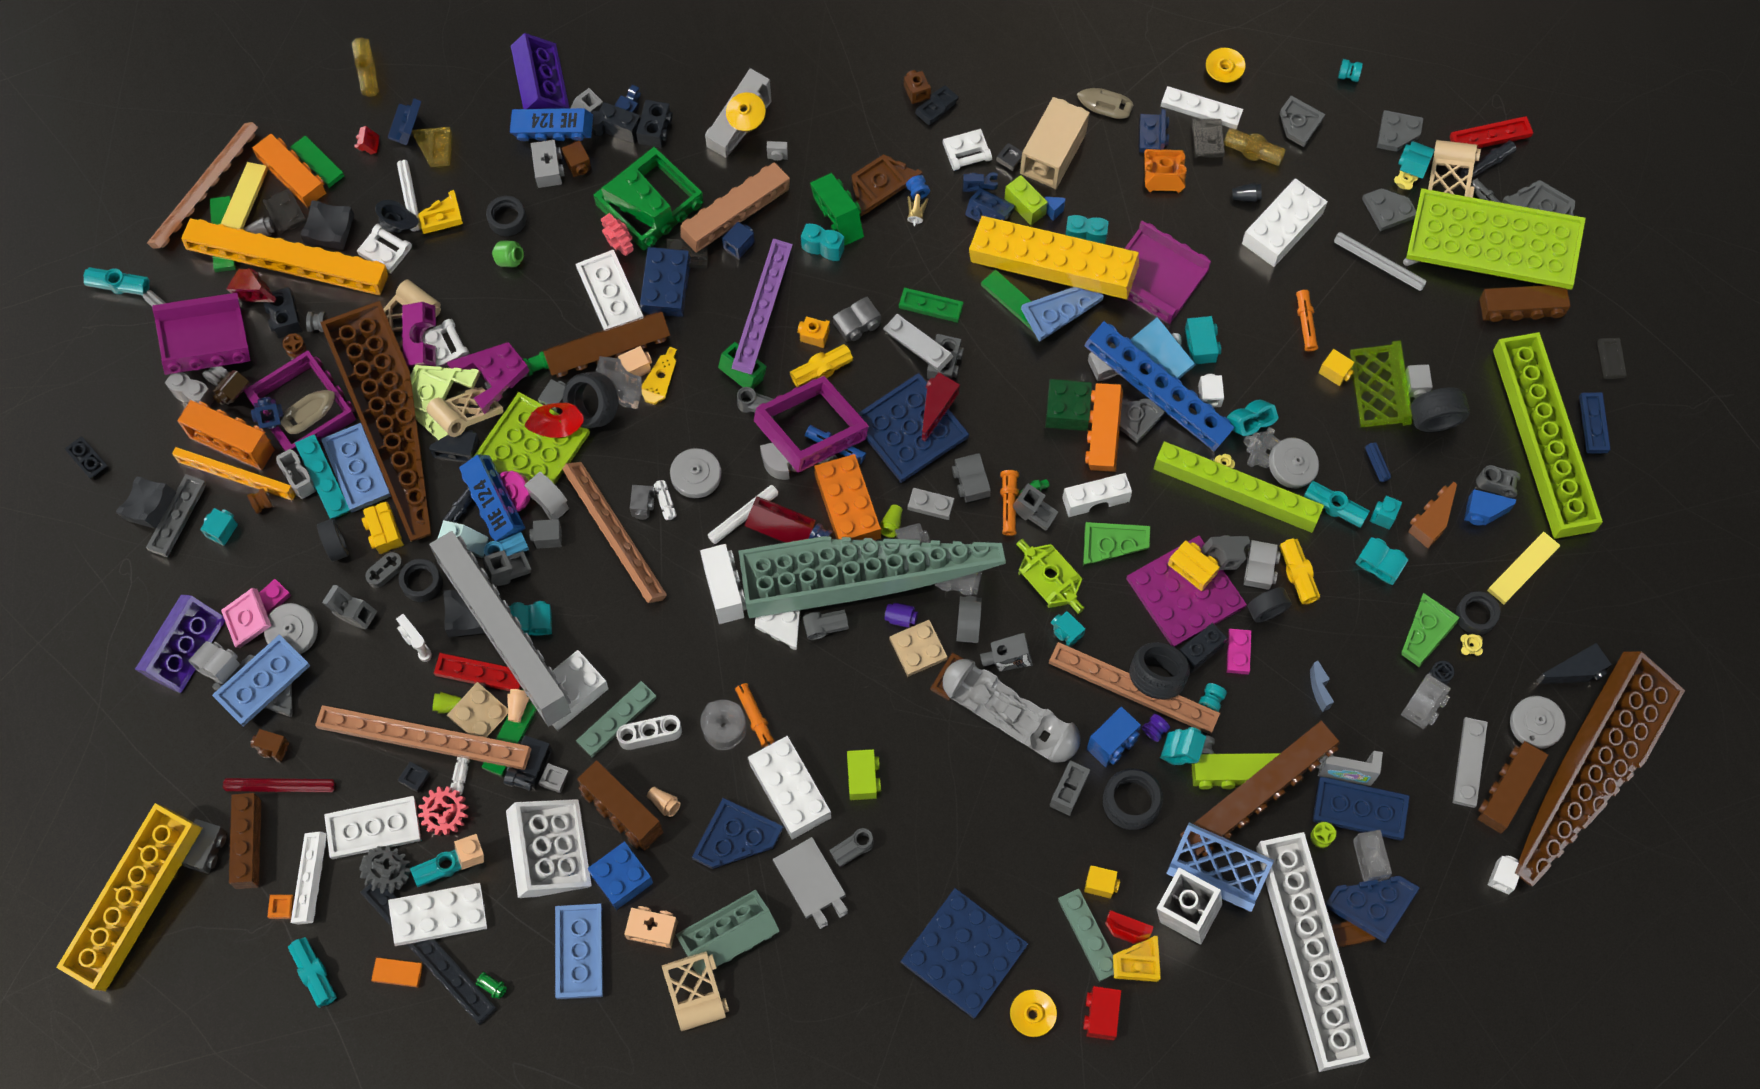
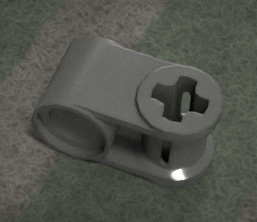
M1489 465L1478 475L1476 483L1484 491L1512 498L1517 496L1518 491L1516 487L1521 475L1513 470ZM1486 476H1489L1492 481L1488 480Z

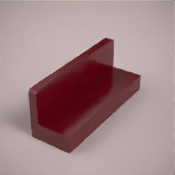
M756 496L745 526L787 543L808 539L816 520Z

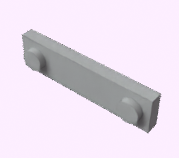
M898 314L883 328L887 334L939 372L954 357L951 352Z
M1467 717L1463 721L1453 795L1454 804L1473 808L1477 806L1488 723L1486 721Z

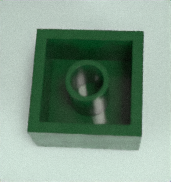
M1050 379L1045 427L1087 431L1090 417L1092 383Z

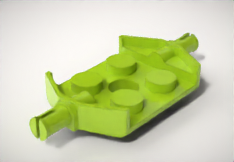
M1024 539L1018 541L1016 545L1025 555L1018 574L1022 573L1048 603V608L1068 604L1072 606L1077 614L1082 612L1085 607L1077 600V592L1082 583V578L1054 546L1049 544L1030 547ZM1053 569L1057 575L1054 578H1049L1045 575V571Z

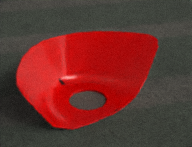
M570 403L547 404L538 407L531 413L525 422V427L531 432L545 437H567L580 428L584 417L578 408ZM558 407L563 412L560 415H553L549 410Z

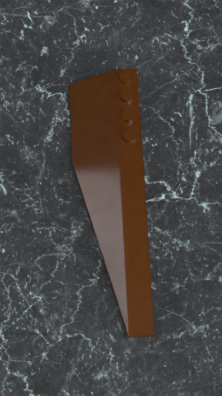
M377 301L320 322L410 542L431 535L410 371L381 302Z
M1642 651L1622 653L1550 785L1515 871V874L1529 886H1534L1551 867L1550 863L1564 853L1563 849L1569 843H1573L1578 837L1577 834L1580 830L1586 829L1606 807L1610 797L1616 796L1620 791L1621 785L1625 781H1629L1634 776L1633 772L1645 764L1685 691Z

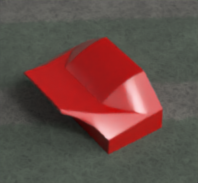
M1111 910L1105 922L1114 937L1133 944L1148 940L1153 930L1151 925Z

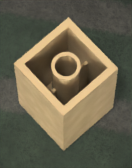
M1053 97L1022 152L1020 174L1057 189L1086 135L1090 112L1082 107L1071 105L1063 99Z

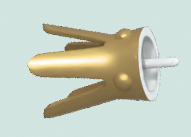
M919 194L915 196L914 203L911 202L908 196L909 215L907 220L914 223V226L923 222V213L928 203L927 198L920 207Z

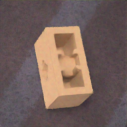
M638 906L637 909L631 908L624 935L628 940L672 948L678 921L671 912L660 911L659 914L651 912L650 908ZM655 922L657 927H652V930H649L647 925Z

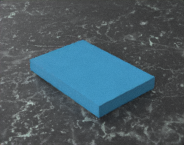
M1158 317L1130 339L1135 347L1145 351L1151 360L1156 364H1161L1172 377L1180 379L1196 365ZM1156 382L1159 387L1164 388L1161 382Z

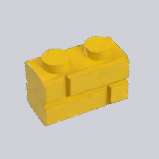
M383 502L363 510L365 517L362 518L365 529L370 530L372 535L368 537L372 549L376 548L379 554H383L404 545L388 502Z
M1188 541L1183 542L1168 562L1172 569L1200 591H1203L1209 582L1212 581L1220 568L1218 562L1213 557L1205 556L1197 544L1189 543Z

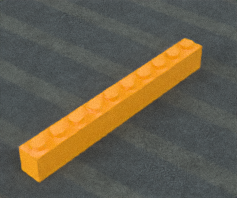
M190 218L181 238L186 250L379 296L388 278L386 265L379 261L372 262L358 256L351 257L340 252L326 251L320 247L305 246L299 242L292 243L282 238L275 239L261 233L254 234L243 229L229 228L223 224L208 223L201 219L195 220Z

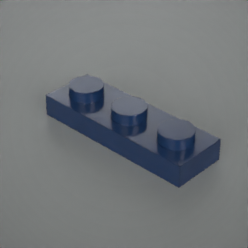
M1581 393L1579 398L1587 453H1609L1610 443L1603 393Z

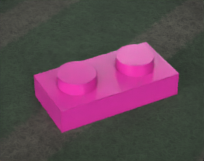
M276 579L259 592L267 616L291 596Z
M1229 629L1227 673L1249 674L1251 630Z

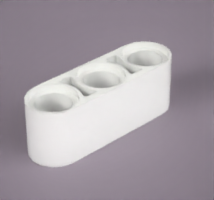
M667 715L623 725L617 731V739L623 749L632 750L676 740L681 736L682 727L676 716ZM670 724L677 726L674 731H667L666 727ZM648 729L655 730L651 736H645L644 732ZM625 734L633 735L629 741L622 740Z

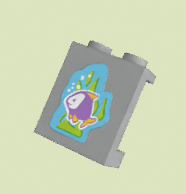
M1373 751L1366 762L1333 755L1328 758L1326 755L1320 760L1321 765L1317 767L1319 769L1318 776L1371 786L1380 775L1383 752Z

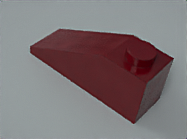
M250 268L238 269L226 288L230 293H237L240 301L275 302L276 300L266 283L258 277L259 274Z
M939 372L935 378L931 377L926 385L927 394L922 428L923 441L928 439L959 395L960 384Z

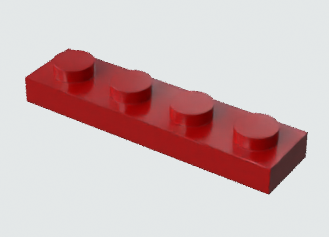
M1527 116L1451 132L1449 137L1451 142L1477 144L1478 149L1506 143L1509 140L1515 141L1532 137L1533 130Z
M443 653L439 654L434 670L435 676L472 684L478 682L482 686L510 691V689L521 690L520 684L506 666Z

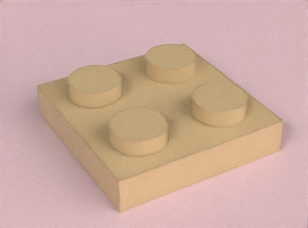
M930 620L890 636V641L907 677L947 660V655Z
M476 682L447 716L467 734L487 738L506 717L508 708L481 684Z

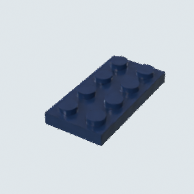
M1320 777L1312 821L1318 823L1328 822L1332 826L1402 841L1404 838L1409 795Z

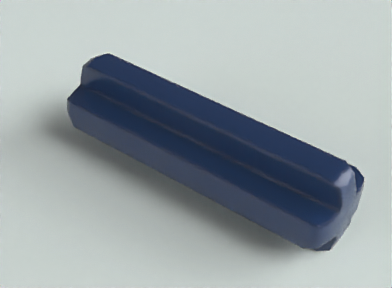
M1370 443L1365 446L1379 481L1386 482L1391 479L1390 472L1377 443Z

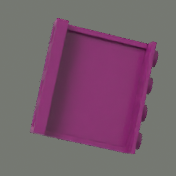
M1141 221L1139 230L1125 247L1127 250L1139 252V267L1127 299L1166 323L1171 324L1209 271L1211 261L1205 255L1193 251L1188 245L1176 241L1171 235L1157 230L1154 225Z
M237 293L152 305L165 375L250 361Z

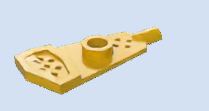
M669 347L666 355L660 356L640 387L645 402L656 405L666 398L676 364L674 355L677 349ZM664 373L665 377L659 378L658 374Z

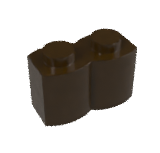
M235 370L228 372L212 391L214 394L213 398L221 405L224 403L227 405L234 403L250 382Z

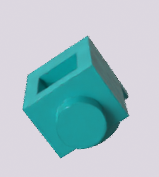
M1386 496L1383 502H1377L1370 522L1390 530L1402 502Z
M1068 611L1062 616L1058 614L1051 621V624L1054 626V634L1059 640H1065L1068 647H1072L1084 636L1085 628Z

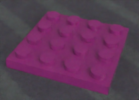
M1200 536L1188 541L1189 543L1197 544L1203 553L1202 547L1205 543ZM1179 547L1129 574L1126 578L1170 645L1175 648L1197 636L1212 622L1216 625L1247 606L1223 570H1219L1204 590L1200 591L1172 569L1168 562Z

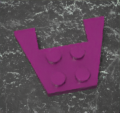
M509 342L447 362L448 367L451 369L471 370L477 368L491 386L488 390L474 397L476 404L484 414L490 410L489 406L494 401L498 402L503 397L502 393L508 387L513 388L529 372L527 364Z

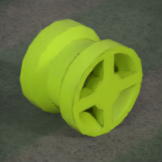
M1328 822L1318 823L1312 830L1310 839L1316 847L1326 848L1334 841L1336 830Z

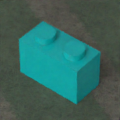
M1212 316L1188 318L1185 332L1190 358L1195 364L1216 362L1218 354H1221L1220 342L1216 341L1218 330L1217 324H1213Z

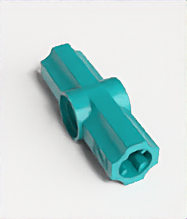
M89 267L85 269L83 275L85 286L108 289L115 294L131 293L144 295L150 288L148 277L122 273L119 269L102 270Z
M1315 481L1311 482L1304 495L1305 498L1324 505L1323 508L1330 516H1339L1360 528L1370 512L1368 509L1349 500L1343 492H1334ZM1332 502H1338L1341 506L1337 507Z
M456 850L441 852L436 858L410 868V871L418 888L439 878L450 877L462 868ZM445 860L452 862V865L447 869L440 867V864Z
M304 937L293 941L288 946L289 952L298 967L297 972L300 979L308 987L317 1007L320 1008L332 1003L337 997L326 977L328 975L321 960L316 957L308 939Z

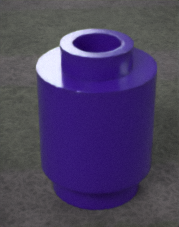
M899 603L887 605L885 621H889L890 624L911 628L912 624L917 622L918 612L915 611V607Z

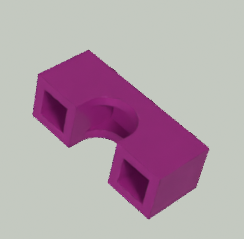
M425 302L402 305L403 357L408 368L414 369L415 365L436 366V346L424 343L422 340L425 330L436 326V307Z

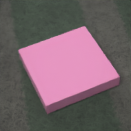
M251 588L221 610L236 648L243 647L271 627L259 592L255 588Z

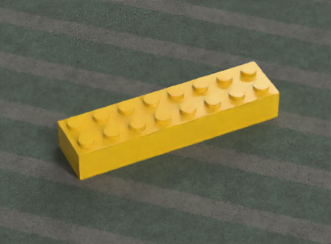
M986 216L981 217L969 248L972 263L1123 299L1128 298L1139 267V252Z
M155 803L56 968L93 990L106 991L203 828L169 808Z

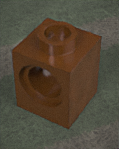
M580 141L562 148L564 159L573 177L584 175L592 170L590 159Z

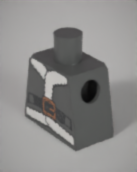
M1024 633L991 643V652L980 654L983 667L996 664L998 671L1033 665L1029 645Z

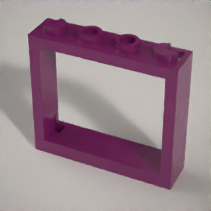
M309 351L304 352L244 390L254 406L258 399L266 396L307 369L312 368L326 389L335 393L334 400L343 412L298 441L315 434L320 443L322 438L338 432L356 420L353 414L356 410L349 400L347 402L344 401L342 397L345 395L338 385L334 387L331 383L334 379L328 370L323 372L321 366H323L322 362L317 356L313 357ZM268 410L263 411L264 414H270ZM278 425L270 429L285 451L291 449L300 456L295 443H290Z
M825 376L813 379L801 387H796L784 395H779L767 403L760 404L756 408L754 422L798 473L866 440L869 427ZM821 394L850 427L800 451L773 420L772 416Z

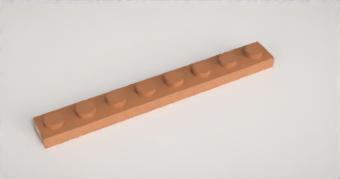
M253 122L244 123L147 242L148 245L152 248H163L169 243V236L181 228L183 225L181 223L182 220L194 212L195 204L201 202L207 196L206 191L219 181L218 176L221 172H225L230 168V161L234 157H238L243 151V145L255 137L256 134L254 132L258 127Z
M582 462L566 463L562 470L639 588L642 596L646 599L647 603L663 601L667 594Z
M1059 642L1049 660V664L1210 735L1220 715L1219 712L1180 695L1166 700L1146 696L1133 685L1128 672Z

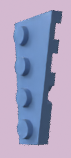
M1073 287L1023 304L1021 310L1040 342L1101 302L1104 296L1102 293Z

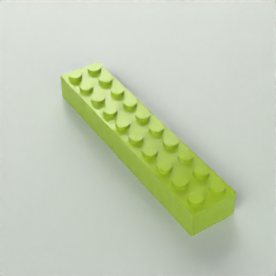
M1540 332L1499 339L1493 352L1553 537L1557 539L1595 532L1603 521Z

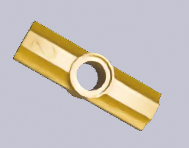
M843 344L826 354L823 352L815 354L808 363L790 371V376L795 386L801 387L813 379H818L822 376L830 377L836 369L852 362L853 357L849 348Z
M1298 539L1286 540L1279 547L1286 562L1288 579L1291 583H1294L1302 604L1313 603L1320 598V594L1313 579L1312 565L1308 559H1305Z

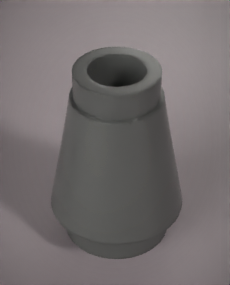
M265 216L243 228L247 232L261 233L265 236H271L272 233L276 232L272 218H266Z

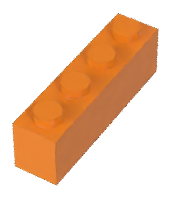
M269 134L252 147L256 157L308 208L312 200L317 201L326 194L323 187L324 181L318 175L314 176L311 173L310 167L305 162L301 163L297 154L293 150L289 151L281 138L276 139L272 134Z
M1096 383L1095 390L1091 392V403H1094V410H1090L1089 423H1092V431L1088 430L1087 435L1090 451H1086L1085 462L1089 465L1090 470L1116 472L1123 389L1119 384Z

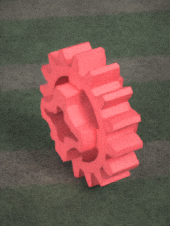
M610 213L601 218L604 227L602 233L605 235L610 246L615 250L618 249L625 256L634 250L630 242L633 238L626 225L619 219L616 220Z
M437 787V793L430 790V797L423 796L422 798L425 804L419 805L423 812L418 814V817L425 819L421 824L428 826V832L432 833L435 830V835L438 836L442 834V831L446 836L450 835V830L458 832L457 825L464 826L461 820L468 817L464 810L469 807L462 804L466 798L463 796L458 797L460 792L457 790L452 792L450 787H446L445 791L442 787ZM447 797L452 798L455 804H450ZM444 807L448 809L447 811L443 812V815L438 814L440 813V811L444 810ZM432 818L438 819L440 826L436 825Z

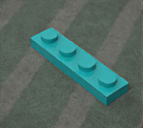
M315 434L295 442L330 519H335L351 512Z

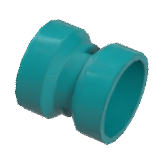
M1343 59L1338 78H1349L1353 82H1358L1363 63H1351L1349 60Z
M1208 683L1204 690L1205 695L1201 697L1198 704L1219 712L1221 708L1220 702L1225 699L1227 691L1219 685Z

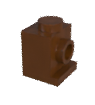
M912 70L904 76V87L912 104L931 98V87L923 71L917 72Z
M261 729L251 740V747L258 751L257 754L266 758L272 756L279 763L282 762L289 745V741L284 736Z

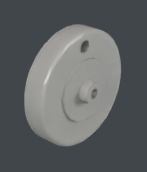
M1286 438L1272 448L1269 455V467L1272 475L1280 484L1296 489L1308 485L1315 479L1319 470V460L1315 450L1306 441L1299 438Z
M692 448L681 452L673 460L670 468V477L674 488L680 494L689 498H701L711 494L718 487L721 481V467L718 459L711 452L705 449Z
M287 603L278 606L269 614L268 618L271 627L264 631L267 644L280 634L299 654H302L315 642L318 625L315 616L309 609L299 604Z
M1530 696L1521 700L1515 706L1511 713L1510 726L1514 736L1521 743L1526 741L1538 749H1546L1561 739L1565 732L1566 720L1563 711L1554 701L1542 696Z

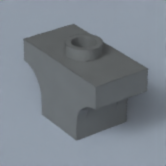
M1224 535L1221 537H1210L1202 547V551L1205 556H1211L1218 562L1219 570H1236L1246 560L1244 551L1251 543L1249 536L1230 537L1229 535Z

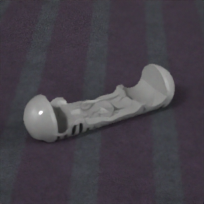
M960 659L946 669L943 676V688L949 698L1000 728L1051 762H1065L1078 751L1080 733L1074 723H1065L1059 720L1049 709H1042L1031 701L1020 698L1015 691L1000 682L996 675L985 669L977 668L973 660ZM1044 730L1050 733L1046 742L1039 739Z

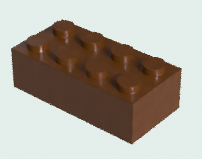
M597 760L577 778L580 785L578 789L582 797L588 803L593 801V804L597 807L596 810L605 819L609 817L612 826L620 834L625 832L628 842L635 849L640 847L645 851L664 833L659 820Z

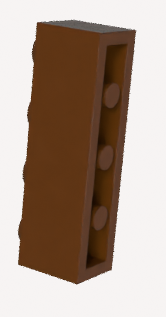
M1550 285L1484 289L1480 297L1483 321L1491 320L1492 322H1497L1502 319L1517 321L1522 318L1540 319L1542 317L1560 318L1565 316L1570 308L1567 289Z
M1526 741L1520 746L1515 745L1509 755L1512 760L1509 765L1507 763L1503 765L1499 772V775L1502 776L1500 781L1493 783L1489 790V793L1492 795L1488 801L1484 799L1478 809L1481 812L1478 820L1499 833H1503L1509 826L1548 757V754Z
M255 793L231 795L229 884L235 889L259 888L261 799Z

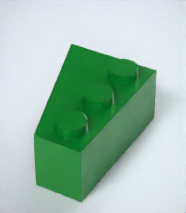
M635 166L601 188L604 200L607 203H613L620 207V210L623 212H629L636 219L655 230L673 220L670 205Z
M830 173L810 182L815 201L824 216H828L833 222V225H831L832 230H838L844 236V246L863 238L864 234L859 215L861 208L857 202H853L850 192L844 190L841 180L836 179Z

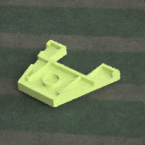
M415 365L410 376L416 420L438 440L448 435L427 413L428 403L438 397L445 401L453 382L473 389L481 372L477 369L466 370L461 368L451 369Z

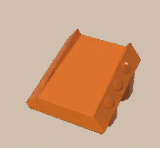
M1146 149L1144 151L1145 187L1151 193L1155 190L1177 191L1180 193L1185 188L1187 171L1184 151Z

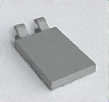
M812 837L773 859L775 866L806 919L813 916L818 927L822 929L828 925V921L821 910L833 905L840 918L848 914L846 906L841 901L842 898L846 897V894Z

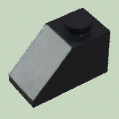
M465 429L461 435L451 437L449 434L431 444L429 450L433 458L466 463L478 451L480 440L477 433Z

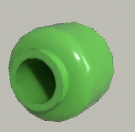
M499 241L496 243L492 255L494 261L500 267H517L523 260L524 252L516 241Z

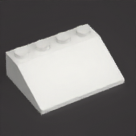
M578 799L515 802L506 810L518 898L540 897L592 886L590 873L587 869L589 866Z

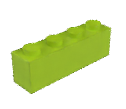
M1280 753L1201 754L1199 762L1192 763L1193 786H1199L1200 789H1211L1213 786L1232 789L1235 786H1241Z

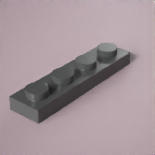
M185 474L172 502L146 546L148 551L168 558L207 485L204 480Z

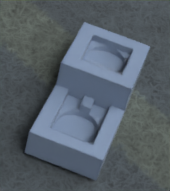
M1316 661L1310 669L1311 685L1315 699L1322 712L1331 708L1334 701L1325 688L1330 679L1319 661Z

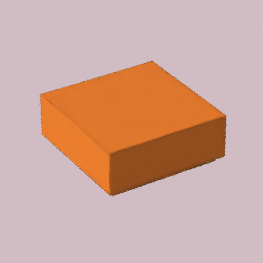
M270 895L268 918L291 919L295 896Z

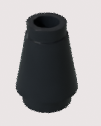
M1256 182L1232 188L1233 200L1251 202L1262 200L1261 183L1256 184Z

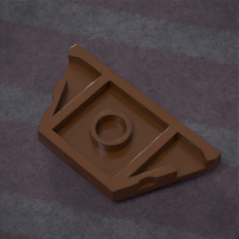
M883 154L852 174L851 179L855 199L861 208L860 217L906 188V182L914 176L922 175V171L906 167L905 163L894 161L891 157Z

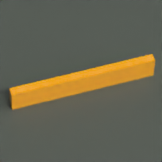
M175 447L172 453L178 463L256 489L264 488L265 492L291 501L296 496L291 485Z

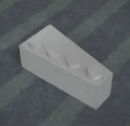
M750 68L729 99L730 101L740 93L749 92L759 96L764 102L765 108H767L772 102L770 79ZM729 101L712 127L705 134L707 147L725 158L728 157L748 132L739 131L729 124L726 117V108ZM743 107L741 111L745 112L748 107Z

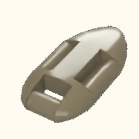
M1090 88L1077 93L1078 99L1086 108L1115 119L1129 117L1134 106L1128 97L1102 88ZM1121 104L1125 105L1123 110L1119 109Z
M321 390L306 395L283 413L284 416L280 418L281 425L289 434H298L305 431L327 414L334 402L335 393L331 390ZM294 419L297 425L293 426L290 420Z

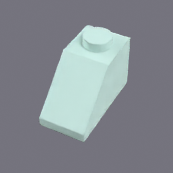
M443 520L438 538L453 531L456 537H462L469 552L471 551L475 557L483 558L484 547L488 544L489 540L487 536L463 524Z

